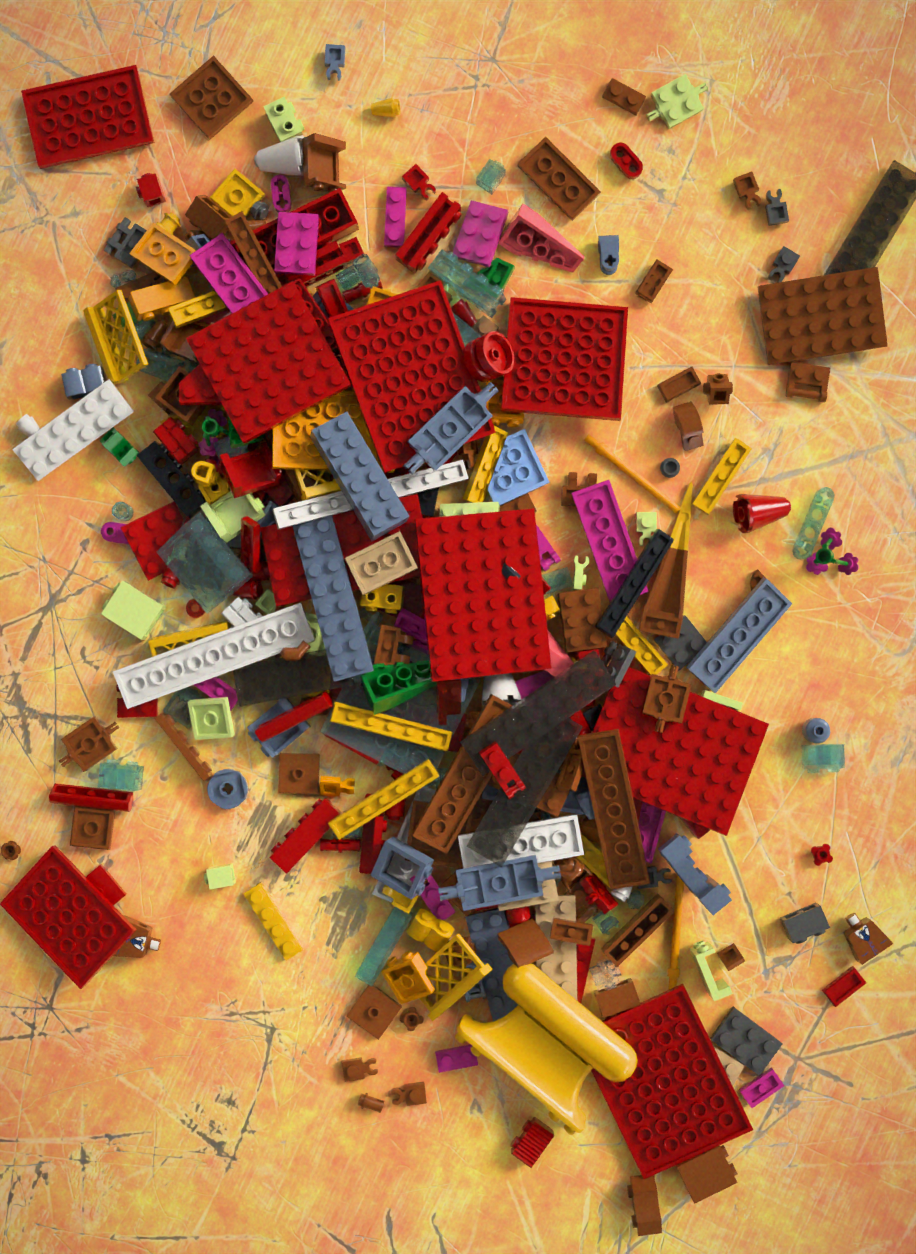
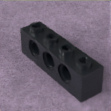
M154 441L140 452L137 457L184 514L191 519L202 510L200 506L207 501L200 489L197 490L194 487L193 483L195 481L188 473L184 474L180 470L183 466L175 458L173 460L168 455L169 451L162 443L159 444ZM160 459H166V465L163 468H158L157 464ZM173 474H178L179 480L172 484L170 477ZM190 489L191 496L184 499L182 496L183 491Z

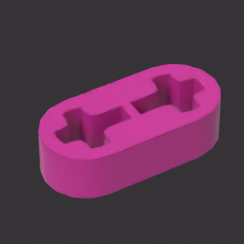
M275 175L271 180L274 208L277 212H289L292 203L288 180L283 175ZM278 181H282L285 184L282 185V192H279L278 186H275L278 184ZM280 197H283L284 202L288 203L284 205V208L277 205L280 204Z

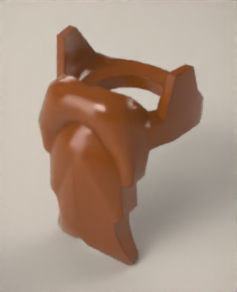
M575 857L554 860V864L556 866L559 865L560 871L558 873H561V881L569 893H571L569 887L584 877L586 873L591 876L593 875L584 863H580Z

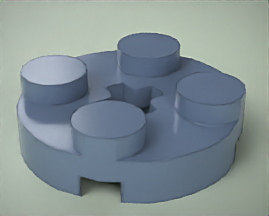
M234 769L220 770L213 775L208 783V796L220 808H235L247 797V780L240 771ZM225 783L233 786L231 794H227V791L223 792V788L226 787Z

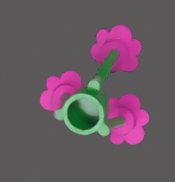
M210 409L208 416L204 417L202 430L204 431L203 441L198 444L199 448H201L200 454L202 456L209 455L213 457L216 452L221 451L222 447L219 444L218 438H216L220 433L229 436V431L222 427L227 424L223 411ZM245 445L233 449H244Z
M829 527L826 532L821 533L822 539L820 543L822 549L813 553L812 557L809 556L807 558L808 564L806 569L809 572H814L815 575H819L821 572L828 570L829 563L839 564V572L851 575L852 572L858 571L859 565L857 563L859 559L849 552L844 557H840L839 560L834 558L832 550L835 547H840L843 541L840 538L841 532H836L833 527Z

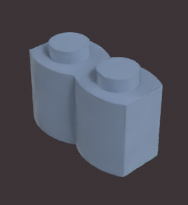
M88 364L82 370L70 368L66 370V373L61 374L65 394L69 400L85 397L106 381L103 368L97 366V364Z

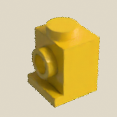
M218 474L216 483H211L210 488L198 485L205 500L210 505L231 491L225 477ZM217 484L218 490L213 491L212 487Z
M553 595L544 599L546 620L559 615L560 609Z

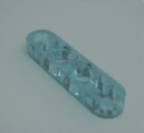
M823 487L815 493L795 541L792 552L794 557L799 560L807 559L812 554L830 511L835 494L829 487ZM827 492L829 499H826L822 506L816 505V502L819 504L823 499L820 494ZM814 509L821 510L822 518L820 520L813 518L812 512ZM807 527L814 529V537H806L805 529ZM804 541L811 542V545L808 543L804 548L807 553L799 555L800 551L798 548L804 545Z

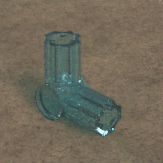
M367 254L358 256L353 261V265L336 275L345 291L362 281L366 288L377 287L380 280L378 269Z

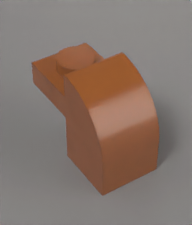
M692 401L674 406L675 424L680 430L683 449L688 451L704 446L702 422Z

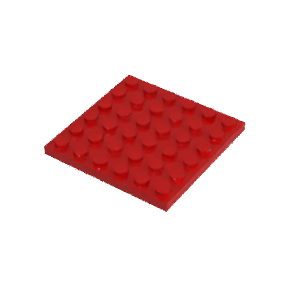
M293 281L186 338L244 444L351 387L349 379Z
M511 297L507 339L513 348L514 366L510 372L504 375L501 411L621 421L628 307Z

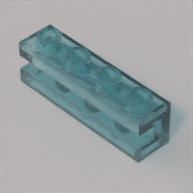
M442 249L428 267L429 271L445 282L448 287L490 318H493L497 313L496 307L499 304L502 306L506 301L503 294L504 290L496 284L492 286L488 283L489 279L481 273L478 275L474 273L472 266L466 262L463 264L459 262L458 257L451 251L447 253Z
M395 906L393 907L356 971V978L373 986L410 922L413 912L410 911L408 914Z

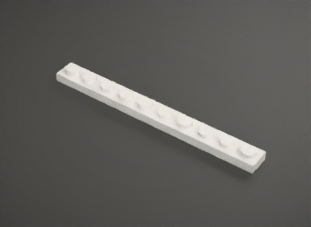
M460 460L444 464L435 472L432 468L414 472V474L409 473L390 478L388 481L398 498L465 481L469 478L464 462ZM339 491L273 508L272 511L277 528L282 529L353 509L343 492Z

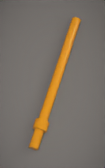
M590 434L586 436L584 441L596 449L595 452L606 457L675 514L680 510L681 507L608 450L607 445L603 442H598Z
M678 875L676 877L671 959L667 973L669 977L668 990L677 986V978H679L680 974L678 960L684 882Z

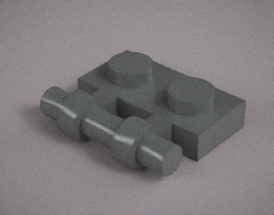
M124 217L122 222L118 223L115 227L117 230L112 238L109 237L106 241L107 245L104 251L110 255L116 249L117 252L114 257L130 268H133L137 260L129 253L147 230L136 223L129 229L128 226L131 221ZM123 234L127 235L122 244L118 243Z
M611 641L604 650L605 654L601 662L597 663L595 668H601L604 671L603 681L619 687L636 651L621 644L618 646L616 642Z

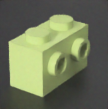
M285 96L263 106L280 142L303 135L302 131L305 128L300 119L296 120L294 116L296 110L291 101L287 102Z

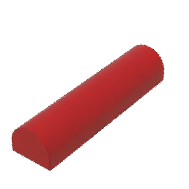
M324 691L260 724L255 730L256 736L261 742H265L331 708L333 702L329 693Z
M55 783L49 794V802L130 812L133 805V792Z

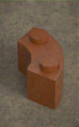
M642 1175L630 1176L631 1185H627L628 1197L632 1198L634 1215H631L633 1228H637L638 1236L661 1234L662 1220L654 1175L646 1179Z

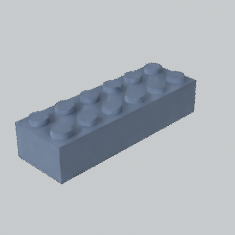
M348 412L311 430V440L371 541L407 522L409 518L407 511Z

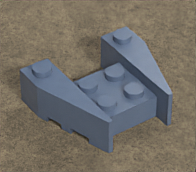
M676 833L658 850L691 893L714 916L732 901L729 896L731 891L724 883L720 885L708 874L705 875L698 867H693L695 862L689 856L693 852L690 848L692 844L685 835L681 837Z

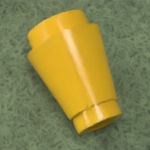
M392 97L371 103L372 115L396 118L397 115L401 114L399 99Z

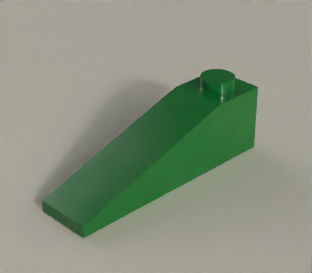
M429 660L417 661L411 664L397 662L395 665L379 663L373 665L374 671L360 675L366 698L374 715L392 709L442 682H431Z

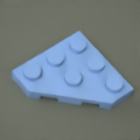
M525 429L506 437L487 489L492 501L499 502L500 506L550 483Z

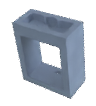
M392 837L385 841L370 876L412 899L423 893L425 889L424 882L433 871L431 866L434 859L401 840ZM395 852L420 866L412 886L387 873Z

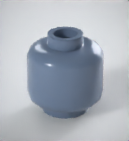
M817 717L806 720L802 726L804 738L815 744L825 742L831 733L828 722Z

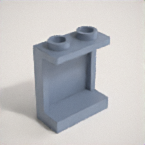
M283 696L273 707L247 727L249 730L248 735L253 741H259L262 745L260 749L267 757L271 756L273 758L311 727L307 721H304L265 742H261L258 739L255 730L260 724L294 707L286 696Z

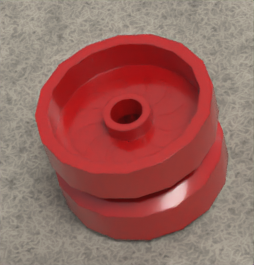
M493 331L466 344L464 361L469 373L476 380L489 382L512 370L514 366V352L508 339L503 334Z

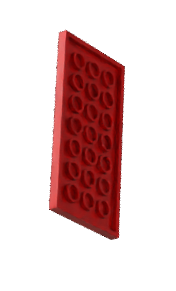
M418 494L399 498L409 515L407 522L373 541L369 538L353 510L333 515L353 591L360 588L345 558L399 531L418 569L392 582L420 577L414 522L415 519L423 518ZM276 524L261 527L276 606L311 600L312 597L293 526L278 529Z

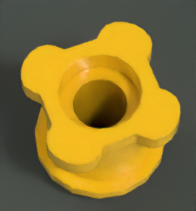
M172 212L170 214L165 213L162 221L156 224L173 235L175 229L181 226L179 223L180 219Z

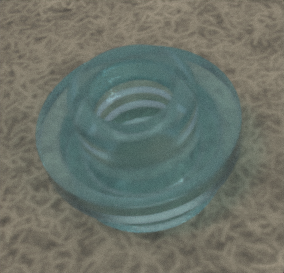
M635 889L630 893L629 899H627L628 907L630 909H640L644 902V895Z

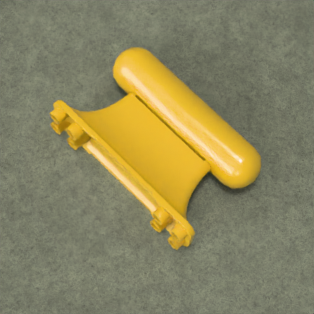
M530 963L519 968L512 964L505 971L502 984L507 996L518 1005L504 1017L492 1022H479L470 1015L464 1014L457 1025L458 1032L455 1038L462 1044L466 1041L472 1045L470 1048L471 1052L475 1056L480 1057L483 1054L486 1058L492 1060L550 1110L548 1115L554 1122L562 1120L565 1123L564 1129L569 1135H573L575 1132L581 1133L585 1128L586 1115L578 1106V1094L589 1072L594 1068L612 1082L625 1081L631 1077L637 1067V1055L630 1044L534 964Z

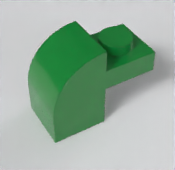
M114 427L99 440L124 467L131 464L140 453Z

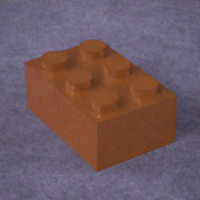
M599 587L558 593L565 652L607 647L605 634L595 627L602 616Z

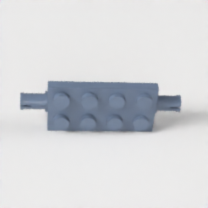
M489 382L478 394L472 393L466 386L463 387L407 441L416 452L403 465L407 469L413 464L408 470L410 474H414L424 462L435 472L493 416L487 410L486 402L498 393L496 387L489 392L494 384Z
M536 855L457 869L458 883L454 886L438 888L439 894L447 893L440 895V901L459 897L462 902L463 911L544 896L542 890L543 881L560 879V872L552 874L553 872L560 871V868L557 865L541 869L538 867Z

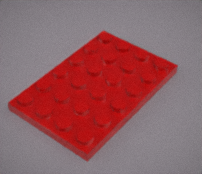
M137 65L21 90L36 160L40 169L155 143Z
M56 845L49 848L0 903L6 912L79 989L84 988L137 930Z

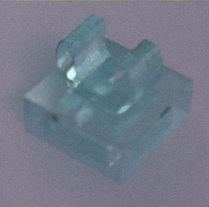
M601 911L592 918L603 934L609 935V930L612 927H619V921L612 911L605 915Z

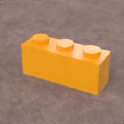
M186 276L181 278L176 286L168 281L132 291L128 299L136 320L143 319V321H149L156 315H169V307L195 298V295Z

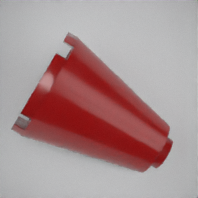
M739 494L736 495L737 501H733V516L735 523H739L741 528H738L741 533H750L788 516L791 511L790 501L780 496Z

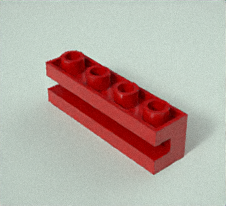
M441 192L395 254L396 260L414 274L418 269L421 271L427 263L425 259L428 255H433L439 246L437 243L440 239H445L449 234L451 224L453 222L456 224L462 215L460 213L461 205L456 201L453 203L449 200L448 195Z
M328 241L317 250L315 276L275 274L282 286L300 278L308 287L347 268L348 265L337 241Z
M298 278L294 283L334 355L337 356L339 351L327 317L306 285Z
M319 798L312 806L314 809L310 815L305 813L299 819L300 825L296 830L291 828L284 835L286 840L282 844L278 842L270 850L273 854L269 858L286 874L330 829L328 822L342 814L327 798L323 801Z

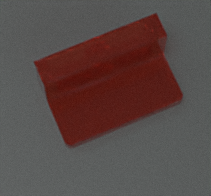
M461 680L437 681L438 724L447 725V715L461 714Z

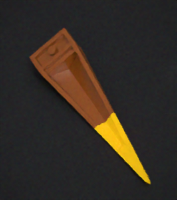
M692 482L689 483L671 534V538L674 541L662 559L644 607L639 628L641 632L679 639L684 614Z

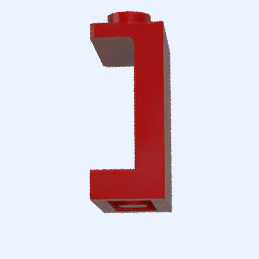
M266 442L261 443V448L235 457L230 458L228 453L220 455L219 466L234 498L280 484L282 470L272 469V448H268Z

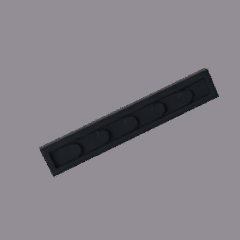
M656 529L595 627L610 638L615 636L672 545L673 538L662 530Z

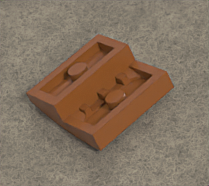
M533 919L498 933V940L507 949L509 958L518 968L554 953L545 934Z

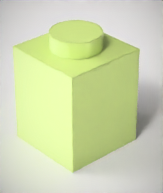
M233 863L209 867L206 870L207 873H204L205 883L209 885V889L232 886L236 883Z

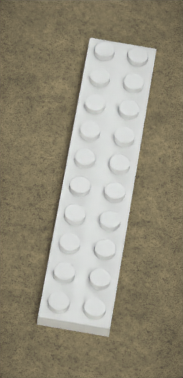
M300 602L115 670L113 674L125 705L129 709L279 654L285 647H298L303 640L306 643L315 640L303 605Z

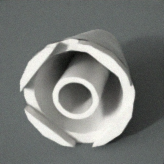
M296 136L259 150L254 157L256 167H259L260 171L304 177L302 144L304 136Z
M512 673L484 676L482 707H484L490 694L499 697L511 705H516L517 701L521 702V696Z

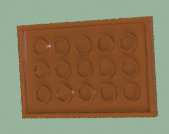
M878 267L772 283L757 287L767 365L888 346Z

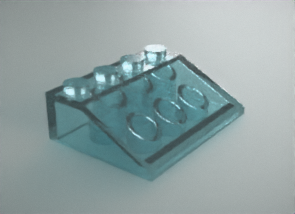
M200 512L184 524L157 551L158 555L207 614L254 576L227 542L220 538L204 514Z

